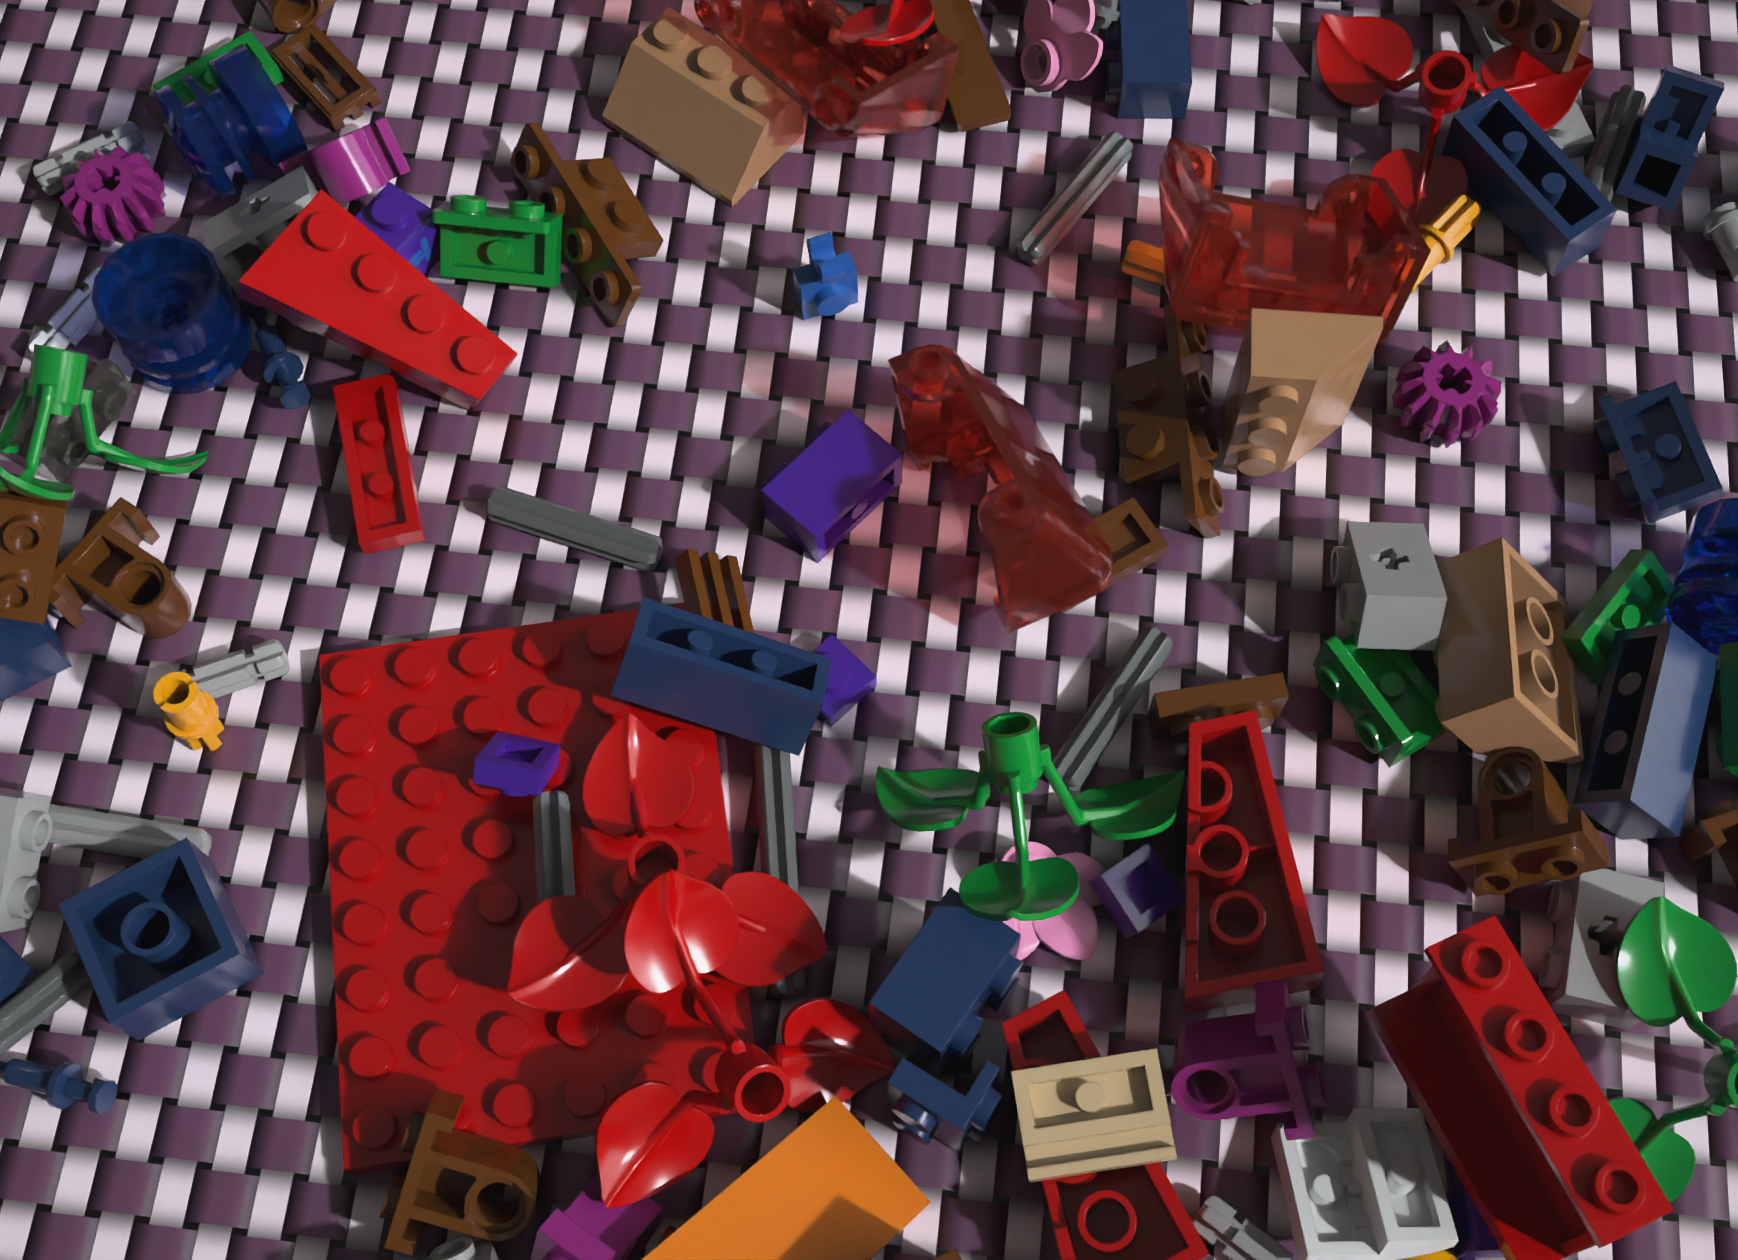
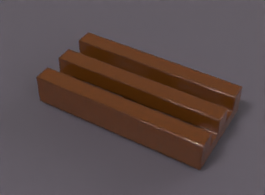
M315 23L269 51L280 72L335 132L345 127L342 120L350 115L356 120L364 115L361 107L368 103L374 108L382 103L377 89ZM312 43L356 91L349 95L304 46ZM294 54L338 103L332 105L289 56Z
M687 548L674 558L686 611L754 633L737 556L726 555L719 560L717 553L706 552L699 557L697 550Z

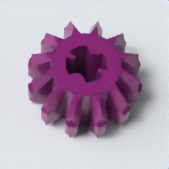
M118 145L109 155H105L95 148L93 159L87 162L74 159L76 173L61 177L65 193L60 198L63 202L64 211L70 220H73L74 225L82 235H85L88 240L98 238L100 242H103L110 248L119 237L133 245L134 234L140 230L154 233L153 221L151 219L166 215L165 204L162 200L166 196L165 186L158 173H154L151 164L146 158H143L140 152L130 155L129 152Z
M1448 340L1439 345L1436 352L1423 345L1419 351L1415 352L1412 361H1407L1406 365L1401 366L1396 377L1397 387L1392 396V407L1404 411L1400 418L1401 428L1410 426L1421 428V443L1431 438L1432 434L1440 437L1445 448L1454 444L1458 436L1470 443L1472 439L1478 437L1483 427L1492 422L1498 411V402L1496 400L1501 393L1502 381L1489 377L1492 372V360L1474 361L1472 359V345L1461 353L1454 352Z

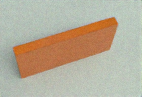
M834 1096L642 1260H871L922 1213L931 1201L842 1102Z

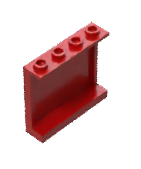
M1495 915L1427 947L1424 952L1432 964L1428 972L1410 990L1373 1007L1367 1013L1370 1022L1506 1260H1562L1596 1245L1600 1249L1674 1211Z

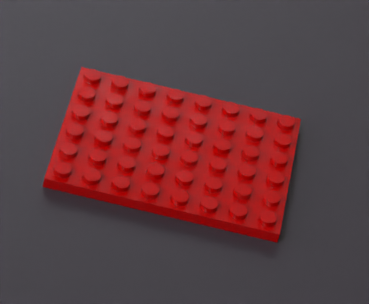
M684 602L668 604L686 611ZM638 609L319 655L344 1171L354 1174L410 1165L413 1154L400 1151L411 1114L414 1108L427 1111L437 1088L465 1096L453 1129L517 1148L595 1136L598 1120L608 1102L628 1086L643 1081H663L675 1090L679 1098L687 1091L693 1089L713 1093L719 1092L715 1083L714 1073L717 1062L723 1052L727 1050V1046L693 995L686 979L669 991L655 993L641 985L629 971L626 980L612 996L594 1006L568 1012H547L533 1009L513 1001L507 993L513 947L517 932L527 914L537 906L532 809L534 795L508 796L500 793L496 787L473 783L475 758L497 732L561 744L559 768L542 792L563 791L568 795L571 813L575 895L592 901L598 907L603 921L612 913L622 897V891L629 885L627 880L628 855L632 846L639 839L636 829L621 836H607L596 829L584 809L583 782L588 764L598 744L614 724L626 714L630 713L636 716L649 730L672 745L684 757L693 776V798L685 815L671 827L665 829L648 827L649 831L669 836L681 846L685 855L684 874L705 880L720 890L725 881L734 875L716 729L611 696L622 654ZM627 914L622 922L612 931L621 938ZM715 970L708 973H698L703 985L736 1035L744 1043L756 1045L749 987L729 982ZM695 1105V1107L707 1113L710 1118L739 1114L734 1107L728 1114L723 1115L715 1107Z

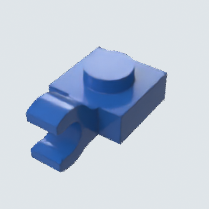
M831 232L807 239L810 264L793 269L795 301L803 320L819 315H835L849 305L858 303L857 268L849 251L835 255Z

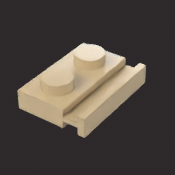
M1157 1048L1011 1071L1030 1182L1177 1160Z

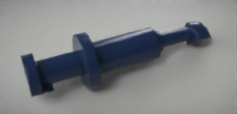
M249 303L247 312L251 318H254L258 327L255 332V339L265 358L262 374L266 382L272 386H281L282 390L279 393V399L283 407L287 409L303 407L309 402L311 394L304 381L298 382L297 380L302 375L304 367L299 356L288 352L277 328L274 325H268L264 315L268 314L266 308L263 306L259 308Z
M15 1057L8 1062L0 1060V1074H3L4 1081L7 1084L45 1094L46 1101L51 1107L62 1110L68 1108L75 1100L88 1103V1108L91 1112L104 1114L112 1107L116 1099L117 1084L115 1081L101 1077H95L93 1082L84 1080L83 1069L79 1064L66 1061L55 1068Z

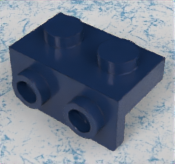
M1676 381L1615 404L1611 393L1599 397L1605 417L1593 422L1606 454L1609 455L1619 451L1627 470L1615 475L1629 509L1641 504L1650 524L1724 496L1723 487Z
M902 1058L887 1083L888 1109L897 1115L893 1120V1124L922 1144L929 1145L934 1137L960 1153L969 1137L981 1143L1001 1108L999 1104L1004 1093L996 1088L1000 1067L987 1060L965 1097Z

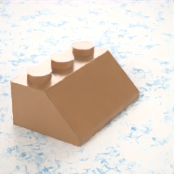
M669 6L631 43L602 114L605 124L730 207H733L804 133L801 90Z
M1252 308L1223 403L1222 469L1239 470L1243 474L1250 476H1263L1272 472L1283 473L1343 425L1383 330V317Z
M1502 537L1437 563L1447 595L1436 651H1432L1433 659L1438 669L1440 694L1435 700V710L1442 727L1448 733H1454L1477 754L1494 755L1496 752L1508 747L1521 746L1532 749L1542 761L1566 764L1583 761L1584 755L1574 657L1561 639L1570 626L1568 602Z

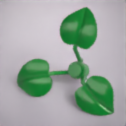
M34 344L29 378H23L21 392L0 432V453H18L19 444L12 442L11 439L31 399V409L37 411L24 469L20 475L7 472L0 466V492L14 491L17 494L41 500L61 501L70 500L74 497L75 489L69 484L35 478L50 414L71 416L73 405L79 406L87 453L100 457L103 460L148 473L183 474L192 472L204 464L207 460L208 450L188 457H150L131 454L102 441L96 434L92 413L93 390L83 389L88 354Z
M1005 712L994 715L983 722L981 729L984 750L978 752L979 772L968 769H933L903 772L878 766L876 772V790L882 812L894 825L909 831H936L959 825L966 818L968 810H979L984 807L985 801L988 800L991 793L990 781L996 784L997 790L1000 793L1009 795L1016 862L998 861L981 865L966 874L959 886L960 901L963 908L973 916L990 921H1008L1013 918L1021 921H1036L1052 918L1067 910L1078 896L1080 889L1078 873L1068 860L1060 857H1049L1029 861L1022 795L1033 791L1037 787V779L1041 777L1043 772L1072 824L1075 826L1090 824L1091 831L1095 836L1108 840L1138 839L1164 831L1177 817L1186 784L1185 771L1182 769L1163 775L1095 787L1082 791L1072 797L1051 760L1050 746L1047 744L1040 745L1036 718L1024 712Z
M1658 896L1648 900L1633 915L1622 934L1615 961L1617 988L1624 1004L1642 1023L1652 1027H1665L1683 1017L1687 1026L1714 1048L1716 1054L1707 1062L1703 1075L1704 1086L1709 1097L1706 1101L1667 1111L1658 1120L1650 1107L1641 1101L1627 1097L1608 1099V1102L1666 1198L1671 1203L1688 1186L1693 1176L1696 1157L1690 1143L1669 1129L1683 1121L1707 1115L1720 1116L1727 1108L1738 1111V1050H1735L1734 1044L1730 1039L1722 1038L1703 1023L1697 1012H1711L1721 1008L1732 995L1738 974L1734 953L1727 940L1716 928L1704 919L1678 907L1669 899Z

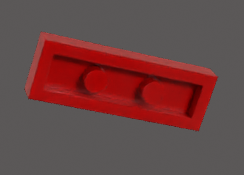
M393 373L334 385L333 391L358 542L361 549L366 555L426 541L399 387Z

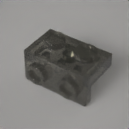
M104 358L99 364L88 359L83 389L93 390L91 407L96 434L100 437L112 421L122 416L129 400L136 391L116 363L107 358ZM32 399L11 439L12 442L19 444L18 453H6L24 464L37 411L31 409ZM73 405L71 416L50 414L37 467L38 472L56 482L62 483L71 471L80 466L89 455L85 444L78 405Z

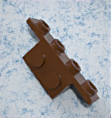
M930 0L935 16L929 28L919 35L920 45L925 60L932 61L957 130L964 132L1010 120L1011 107L970 0Z
M1449 0L1556 74H1568L1571 72L1589 25V19L1586 16L1589 15L1594 0Z
M538 122L526 123L510 160L514 174L520 179L533 201L545 204V212L562 214L561 247L566 258L572 263L590 292L594 303L599 307L611 327L624 326L642 291L640 282L625 259L655 257L664 240L611 158L562 161Z
M1177 301L1164 304L1168 355L1113 372L1122 479L1134 488L1180 475L1185 518L1202 535L1209 539L1220 536L1218 514L1224 512L1225 501L1220 484L1214 478L1213 459L1219 455V446L1216 434L1208 421L1207 405L1213 402V391L1210 380L1203 370L1201 355L1202 352L1207 351L1208 343L1201 321L1197 317L1191 318Z

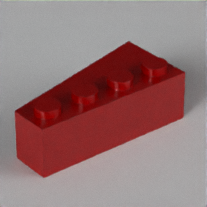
M322 189L238 281L239 298L259 308L263 306L289 319L288 322L310 333L314 331L346 347L347 351L367 361L377 362L399 373L400 377L471 412L508 370L518 353Z
M1256 710L1189 723L1184 1015L1256 1001L1257 982L1285 979L1289 994L1318 989L1324 969Z
M1065 990L1002 1023L1014 1071L1101 1057ZM1159 1162L1042 1180L1061 1260H1202L1210 1254Z

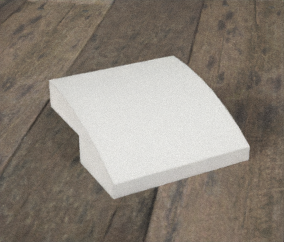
M1420 1108L1353 1109L1346 1123H1315V1138L1287 1141L1284 1133V1123L1277 1124L1271 1135V1141L1298 1260H1400L1453 1248L1459 1241L1424 1116Z

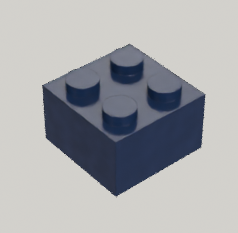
M187 837L58 904L109 1024L138 1041L264 974L213 861Z
M950 887L870 1000V1026L881 1034L887 1045L938 1080L949 1064L960 1070L981 1038V1034L978 1033L984 1022L981 1016L987 1007L998 1013L1019 982V978L1016 976L1023 965V961L1016 956L1021 934L1002 921H990L971 915L963 908L959 893Z

